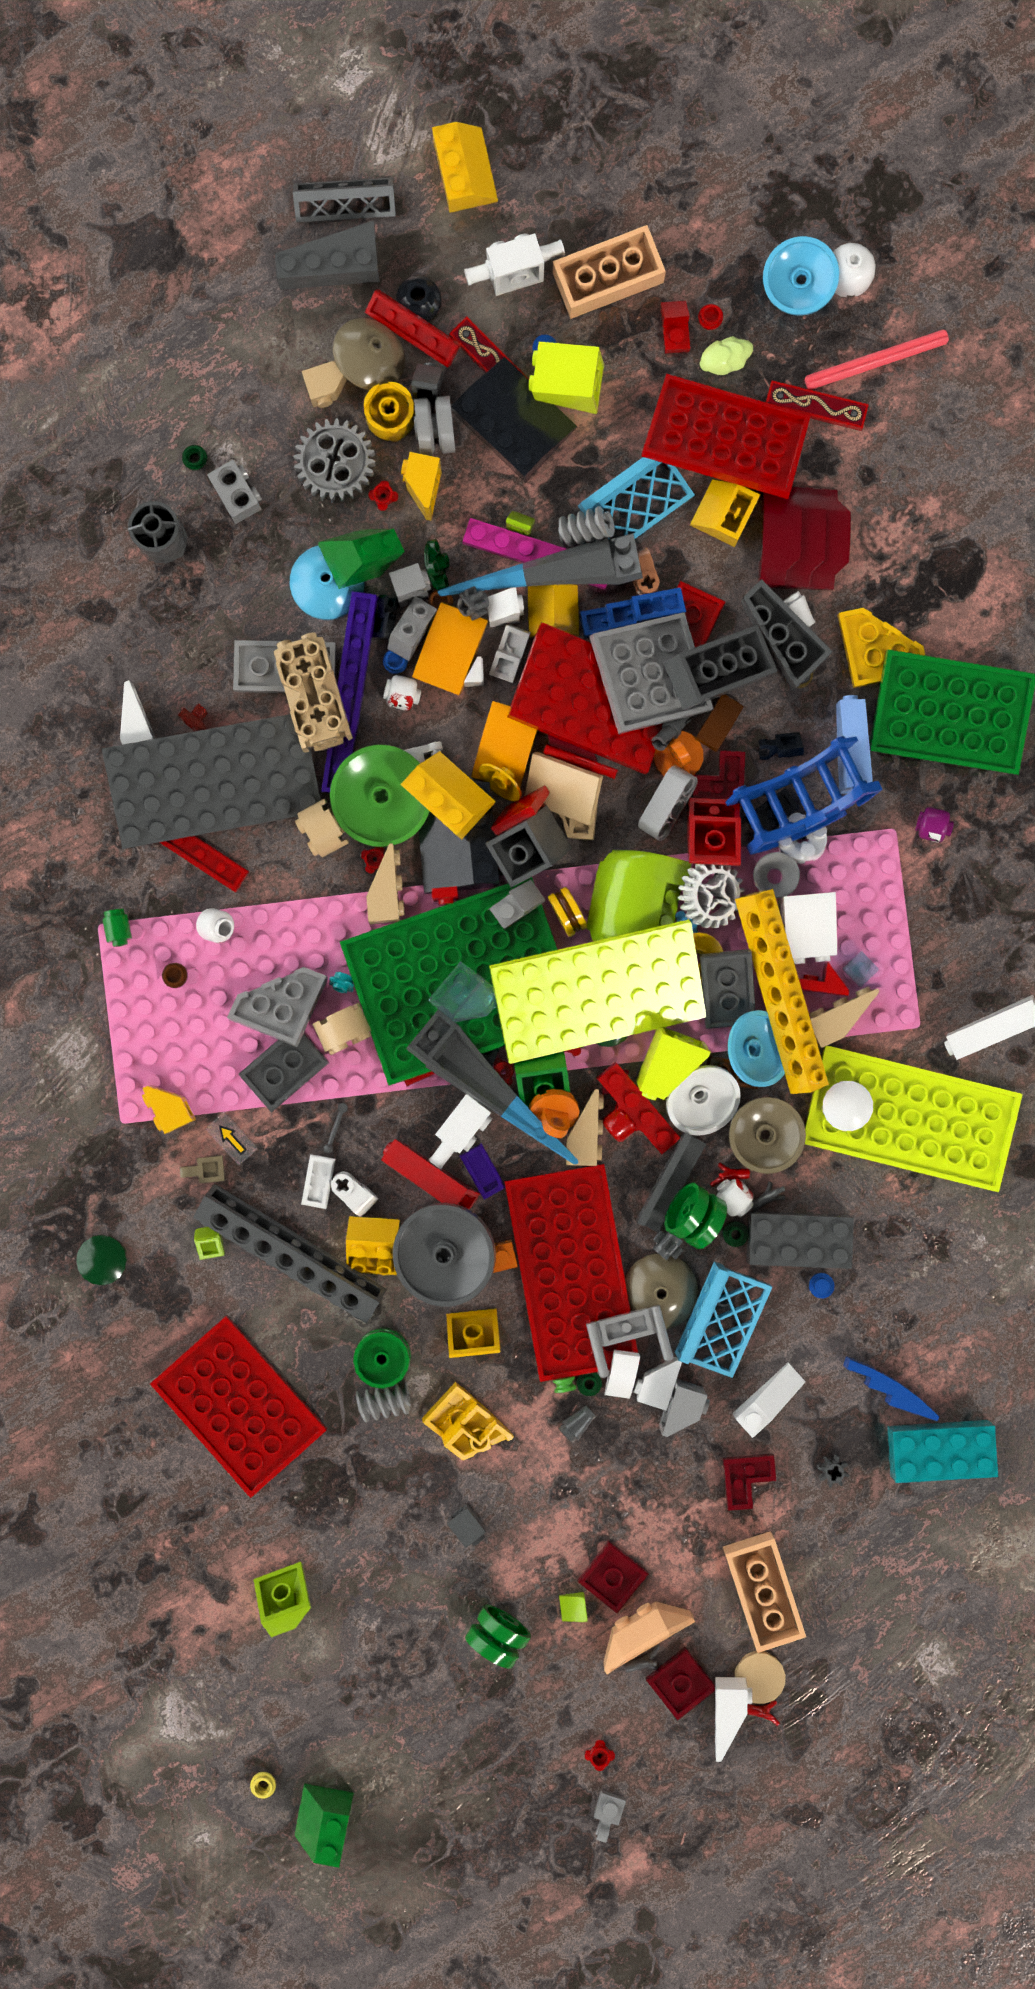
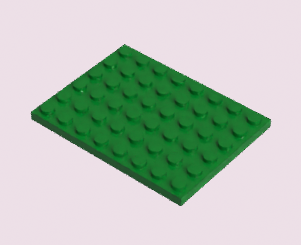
M532 877L513 887H510L509 883L458 900L452 904H447L340 941L360 1004L372 1030L370 1033L388 1086L432 1072L406 1048L438 1009L459 1025L481 1054L505 1046L489 966L558 950L542 904L506 930L503 929L490 910L492 906L510 894L509 891L529 880H532L534 883Z

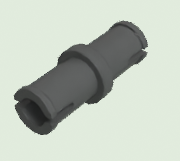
M691 716L663 723L660 732L652 738L654 748L662 751L673 739H677L681 734V730L691 721Z

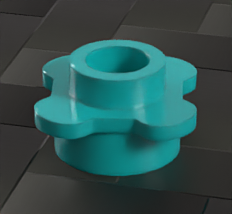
M335 972L334 977H330L329 984L333 986L332 988L340 993L354 991V984L350 975Z

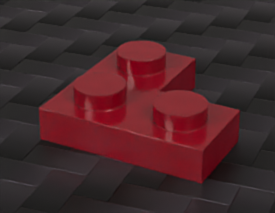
M720 751L718 776L694 775L698 782L692 793V798L728 800L733 795V790L744 786L745 752Z
M774 1454L723 1458L727 1510L753 1509L751 1483L776 1481Z

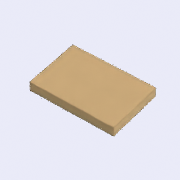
M535 752L532 755L525 796L545 785L550 793L541 807L547 805L550 811L591 825L595 817L603 776Z

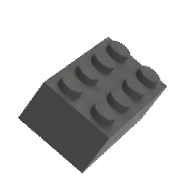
M758 625L679 653L664 662L683 710L761 681L777 672Z
M748 1211L746 1262L749 1265L852 1269L854 1218L850 1215Z

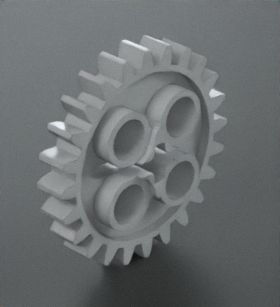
M338 418L335 419L334 425H330L328 419H325V427H321L316 422L317 430L312 431L307 428L309 437L300 436L303 445L295 446L296 450L301 453L293 456L295 461L300 462L294 466L295 471L301 472L297 477L299 481L306 480L303 484L305 490L312 487V496L320 492L322 501L327 495L330 496L332 503H334L336 496H339L341 501L344 502L345 494H348L353 499V491L355 489L360 493L363 492L361 483L369 485V480L366 476H374L373 470L369 468L376 466L375 460L369 459L375 456L374 450L369 449L372 446L371 440L364 441L366 438L365 432L357 434L359 430L357 425L349 429V422L347 420L343 426H340ZM326 440L333 442L332 447L329 449L321 448V444ZM340 440H343V443L338 451L339 461H335L332 469L330 460L335 459L338 449V443ZM353 448L357 450L356 455L353 457H346L344 455L347 449ZM316 464L325 465V469L321 473H315L312 470ZM332 469V477L330 481H326ZM340 472H347L349 474L345 481L336 479Z

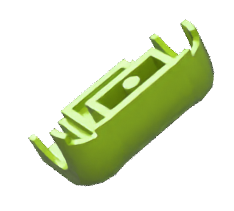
M612 850L604 861H600L597 869L587 920V930H590L592 940H602L675 923L679 902L678 897L681 892L678 887L685 885L681 877L689 876L687 869L691 868L692 863L645 851Z

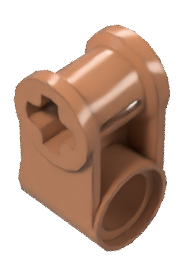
M645 547L638 550L643 578L632 581L638 595L658 592L660 583L650 551ZM644 582H647L649 585L652 584V588L648 589L647 586H643Z

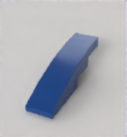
M681 588L632 596L630 600L609 603L602 608L581 611L579 616L584 638H589L594 633L683 612L686 613Z
M846 1356L843 1366L847 1370L865 1375L864 1384L867 1387L887 1393L885 1402L890 1406L938 1421L939 1416L916 1394L897 1380L868 1364Z

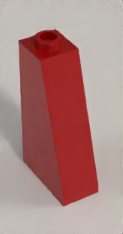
M394 1139L383 1150L384 1156L381 1161L441 1203H452L470 1210L480 1195L478 1191L443 1168L439 1169L428 1158L402 1141Z

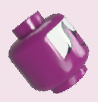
M927 807L924 812L920 811L915 831H919L918 835L921 839L941 843L945 835L951 836L954 822L950 821V813L948 811Z

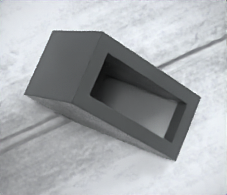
M429 362L424 363V365L417 364L411 384L413 399L428 398L430 404L435 405L436 398L441 394L443 368H439L437 364Z

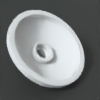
M713 1065L699 1066L667 1096L666 1108L668 1116L675 1127L687 1134L706 1135L724 1127L735 1115L740 1103V1088L735 1078L727 1070Z

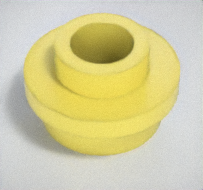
M259 1772L251 1780V1791L258 1798H268L275 1791L276 1780L268 1772ZM266 1781L268 1786L263 1788L259 1785V1782Z

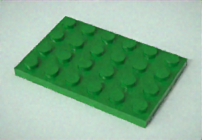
M886 650L869 745L870 751L1019 775L1035 689V674Z

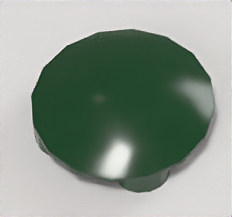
M437 539L428 540L424 550V565L428 578L436 590L449 587V580L446 575V568L450 566L447 553L441 552Z
M92 1236L78 1250L76 1259L78 1271L85 1280L92 1284H111L120 1278L125 1270L127 1262L126 1248L111 1236Z

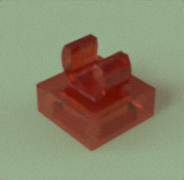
M199 703L192 712L183 708L178 714L179 719L194 732L206 730L202 720L208 712Z

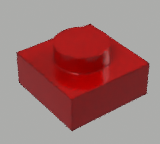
M457 886L432 888L433 902H438V905L443 906L452 904L453 900H459Z

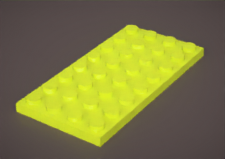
M689 919L489 966L509 1064L659 1029V1027L663 1028L706 1018L692 924Z
M828 1045L824 1047L821 1059L829 1085L813 1091L805 1122L806 1145L999 1192L1023 1094ZM840 1081H854L863 1085L869 1091L873 1100V1112L869 1121L862 1128L854 1131H842L833 1127L826 1120L822 1112L823 1099L826 1092Z

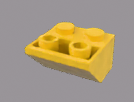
M712 479L690 526L735 547L760 494L741 485Z
M349 1216L346 1235V1264L360 1273L397 1275L393 1263V1245L397 1232L400 1229V1220Z

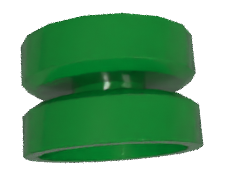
M695 1183L687 1184L677 1193L669 1205L665 1216V1230L679 1239L683 1238L686 1243L696 1249L705 1248L716 1238L723 1227L727 1215V1204L716 1195L708 1194V1191Z
M380 1327L372 1329L362 1337L355 1349L353 1359L355 1372L364 1383L371 1387L383 1389L394 1386L403 1379L408 1371L411 1360L409 1342L403 1334L393 1328ZM383 1354L386 1356L384 1362L378 1360L379 1355Z
M486 1604L477 1616L480 1624H472L465 1635V1639L476 1652L500 1667L511 1669L519 1658L517 1649L526 1647L531 1638V1633L512 1615L498 1607Z

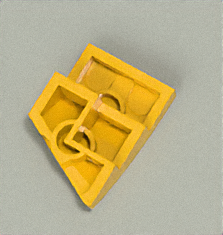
M456 1382L422 1417L423 1423L441 1436L444 1446L461 1460L473 1457L478 1452L487 1451L492 1448V1445L501 1441H510L514 1438L513 1434L486 1407Z

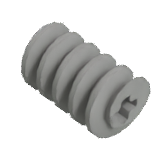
M600 506L595 508V513L592 509L586 510V515L584 512L579 511L577 518L574 514H569L568 520L566 517L561 516L558 527L559 538L563 547L567 549L569 546L575 547L578 544L594 542L596 539L602 540L605 537H612L615 532L613 517L609 511L604 512Z
M406 1381L402 1390L398 1383L395 1384L394 1391L392 1392L387 1387L384 1389V1393L381 1394L380 1390L375 1388L374 1395L372 1396L369 1390L365 1389L364 1397L362 1398L359 1392L356 1391L358 1410L366 1423L369 1422L370 1415L373 1416L374 1420H379L380 1412L386 1419L390 1416V1410L396 1417L400 1414V1408L404 1414H409L411 1400Z

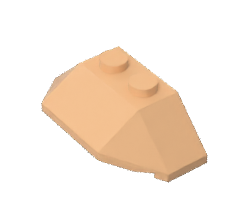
M654 1602L651 1605L646 1603L637 1609V1613L629 1618L624 1616L617 1620L615 1626L612 1627L603 1662L606 1674L611 1673L643 1652L695 1623L692 1612L683 1608Z

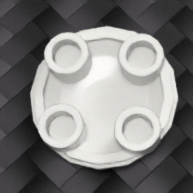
M840 1081L826 1092L823 1099L822 1112L826 1120L833 1127L842 1131H854L862 1128L869 1121L873 1112V1100L869 1091L863 1085L854 1081Z

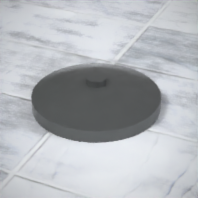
M435 1203L415 1211L401 1225L394 1240L393 1263L401 1283L413 1296L431 1305L450 1307L468 1302L484 1289L494 1271L496 1248L487 1225L474 1212L452 1203Z

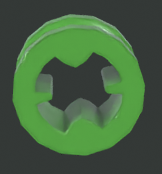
M575 1377L552 1380L556 1384L554 1392L564 1393L577 1389L576 1385L573 1384Z

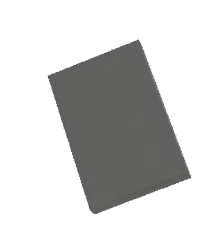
M751 949L699 954L702 992L706 1010V1018H704L705 1028L733 1026L740 1016L747 1012L755 1011Z
M303 1033L298 1047L277 1040L238 1075L272 1113L330 1062Z

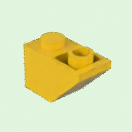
M152 1085L142 1088L145 1093L142 1095L143 1101L148 1108H152L155 1114L153 1121L159 1131L163 1130L164 1134L196 1120L184 1096Z

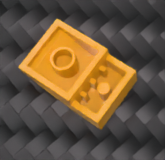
M441 602L412 677L460 695L464 688V681L474 663L488 620L480 617L472 621L470 616H463L457 607Z
M492 701L471 778L483 781L479 774V767L482 764L488 763L501 769L503 767L509 769L514 774L513 779L520 788L537 730L507 718L510 706Z

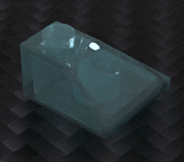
M461 961L428 999L431 1004L454 1022L488 1016L497 1006L493 986Z

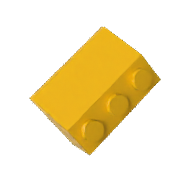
M460 122L432 127L433 142L449 213L498 202L482 128Z
M440 751L417 765L400 784L461 840L496 802Z

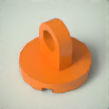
M681 731L680 736L677 739H673L664 750L656 749L653 762L657 771L663 777L674 765L679 766L692 775H695L700 770L703 762V748L694 735Z
M562 1089L546 1090V1093L541 1096L539 1093L529 1104V1109L542 1122L544 1131L555 1138L565 1137L569 1128L575 1124L579 1117V1106L574 1096Z

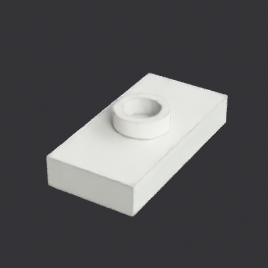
M310 1154L301 1205L327 1209L335 1158Z

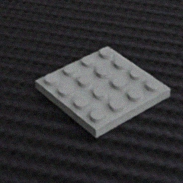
M684 612L594 633L589 636L618 734L709 712L713 709L711 700L683 710L664 665V662L679 653L695 648Z

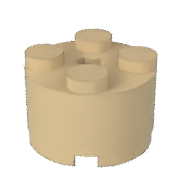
M325 798L299 812V819L295 820L302 834L306 832L310 841L307 844L314 856L319 854L322 858L349 843L348 838L342 839L341 835L345 831L338 824L332 808H325L324 804L328 803Z
M359 1003L312 1024L325 1052L329 1051L330 1055L347 1048V1042L352 1041L354 1045L371 1037L369 1032L372 1030Z

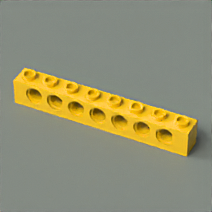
M769 889L735 899L748 947L752 952L753 965L790 1094L811 1093L829 1085L774 890Z

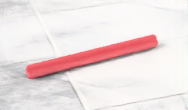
M943 329L809 374L805 377L806 387L812 390L946 345L949 341L947 331Z

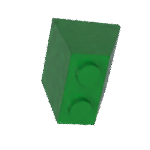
M394 528L361 529L319 541L318 543L339 589L381 577L405 552Z
M304 1783L294 1836L313 1863L340 1867L353 1802V1792Z

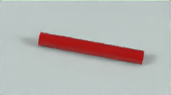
M546 744L543 754L613 779L616 778L618 769Z

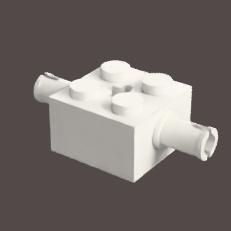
M525 233L518 235L512 241L493 243L489 248H486L487 260H485V264L466 268L464 273L469 286L490 279L495 294L498 296L544 282V262L564 257L565 250L561 240L539 246L535 233L531 235Z
M466 1094L435 1134L441 1139L442 1143L432 1157L429 1158V1161L439 1169H442L454 1152L460 1154L463 1149L468 1152L477 1139L474 1136L477 1130L484 1131L493 1119L489 1116L492 1111Z

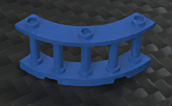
M840 736L831 742V746L804 764L792 766L786 769L784 774L750 787L744 785L733 790V795L726 801L727 806L740 803L755 833L754 839L746 846L750 855L779 846L778 842L790 837L792 841H795L820 830L846 816L845 810L854 804L860 807L883 790L879 781L869 783L866 780L863 781L848 750L858 741L856 736L849 738ZM840 756L854 784L853 790L845 796L841 795L827 766L829 762ZM816 770L819 771L832 798L831 805L820 811L819 809L816 810L802 781V778ZM793 784L807 813L805 815L806 818L795 823L789 822L775 793L776 790ZM766 795L780 825L778 829L769 832L764 830L750 801Z

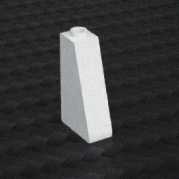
M1034 996L1026 997L948 1033L946 1036L947 1041L944 1044L949 1055H955L958 1060L1035 1027Z

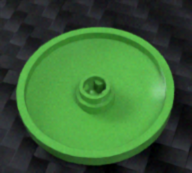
M389 745L367 746L349 755L338 767L330 788L331 808L340 827L353 839L376 847H387L389 844L396 845L402 843L417 833L425 823L429 810L400 784L420 764L418 760L408 752Z

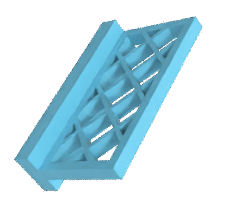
M643 457L582 501L578 508L585 515L586 510L592 509L595 512V508L598 506L602 507V509L610 510L612 517L614 511L627 513L625 527L615 525V529L623 530L624 536L628 535V532H634V538L636 539L695 494L676 466L666 464L670 470L668 480L656 478V467L662 462ZM652 470L651 476H645L648 472ZM639 479L650 480L649 493L635 492L636 481ZM654 481L668 484L666 497L652 495ZM671 484L681 486L687 495L680 500L669 498ZM632 485L631 491L625 490ZM618 494L630 495L628 509L614 507ZM634 496L648 498L645 512L632 510ZM651 499L665 501L663 512L660 515L649 513ZM612 500L611 506L605 505L607 502ZM668 502L675 503L668 508ZM631 514L645 516L641 529L629 528ZM648 517L654 518L652 521L647 523Z
M714 1261L675 1350L678 1360L686 1364L690 1362L733 1378L771 1292L772 1285L725 1268L723 1264ZM729 1276L738 1279L741 1287L727 1292L725 1285ZM756 1286L762 1288L761 1296L750 1301L746 1290ZM744 1292L748 1303L734 1308L730 1297ZM727 1299L731 1310L717 1315L715 1310L717 1303ZM750 1308L752 1312L751 1319L741 1324L736 1313ZM734 1315L737 1326L724 1331L720 1320ZM717 1322L721 1333L707 1338L705 1333L707 1326ZM740 1331L742 1334L741 1342L730 1346L726 1336ZM724 1338L728 1348L714 1354L710 1343ZM705 1345L708 1346L711 1356L704 1359L694 1357L698 1348ZM730 1353L733 1360L729 1369L719 1366L717 1359Z

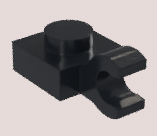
M379 595L372 639L389 640L390 634L394 630L396 615L392 614V612L398 607V599L389 598L388 600V595Z
M800 732L775 734V739L758 740L759 748L766 749L758 751L760 760H768L776 753L778 758L804 755V746Z

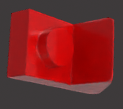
M686 300L661 302L664 353L689 352L688 322L690 315Z
M829 962L824 963L821 981H818L819 976L804 974L803 979L799 978L802 990L849 996V989Z

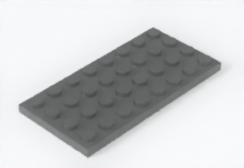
M291 714L102 748L122 849L297 817L299 812L321 801L311 749L308 747L309 752H303Z

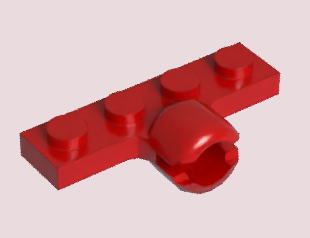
M616 1062L596 1078L617 1104L615 1109L603 1118V1126L615 1140L623 1142L635 1131H641L662 1155L680 1139L678 1134L651 1102L642 1095L639 1088Z

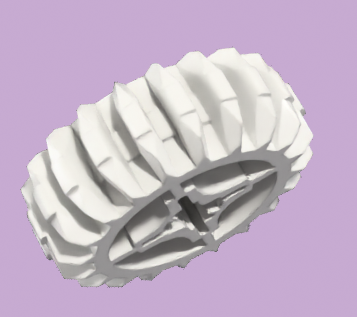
M695 864V868L687 869L689 876L681 877L685 885L678 887L679 890L683 891V895H680L678 899L684 901L680 908L685 911L688 910L685 917L688 919L693 918L692 923L695 925L701 924L703 928H709L710 926L711 928H718L720 925H728V919H736L734 911L738 912L735 899L739 898L740 893L745 891L744 888H739L743 880L736 878L738 871L731 869V865ZM715 874L712 879H709L707 884L701 883L708 875ZM717 904L722 905L719 910L709 914L710 910L714 909Z

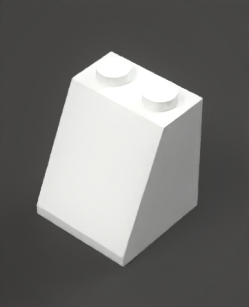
M836 892L785 896L777 900L794 964L805 963V958H815V962L831 961L830 956L837 955Z

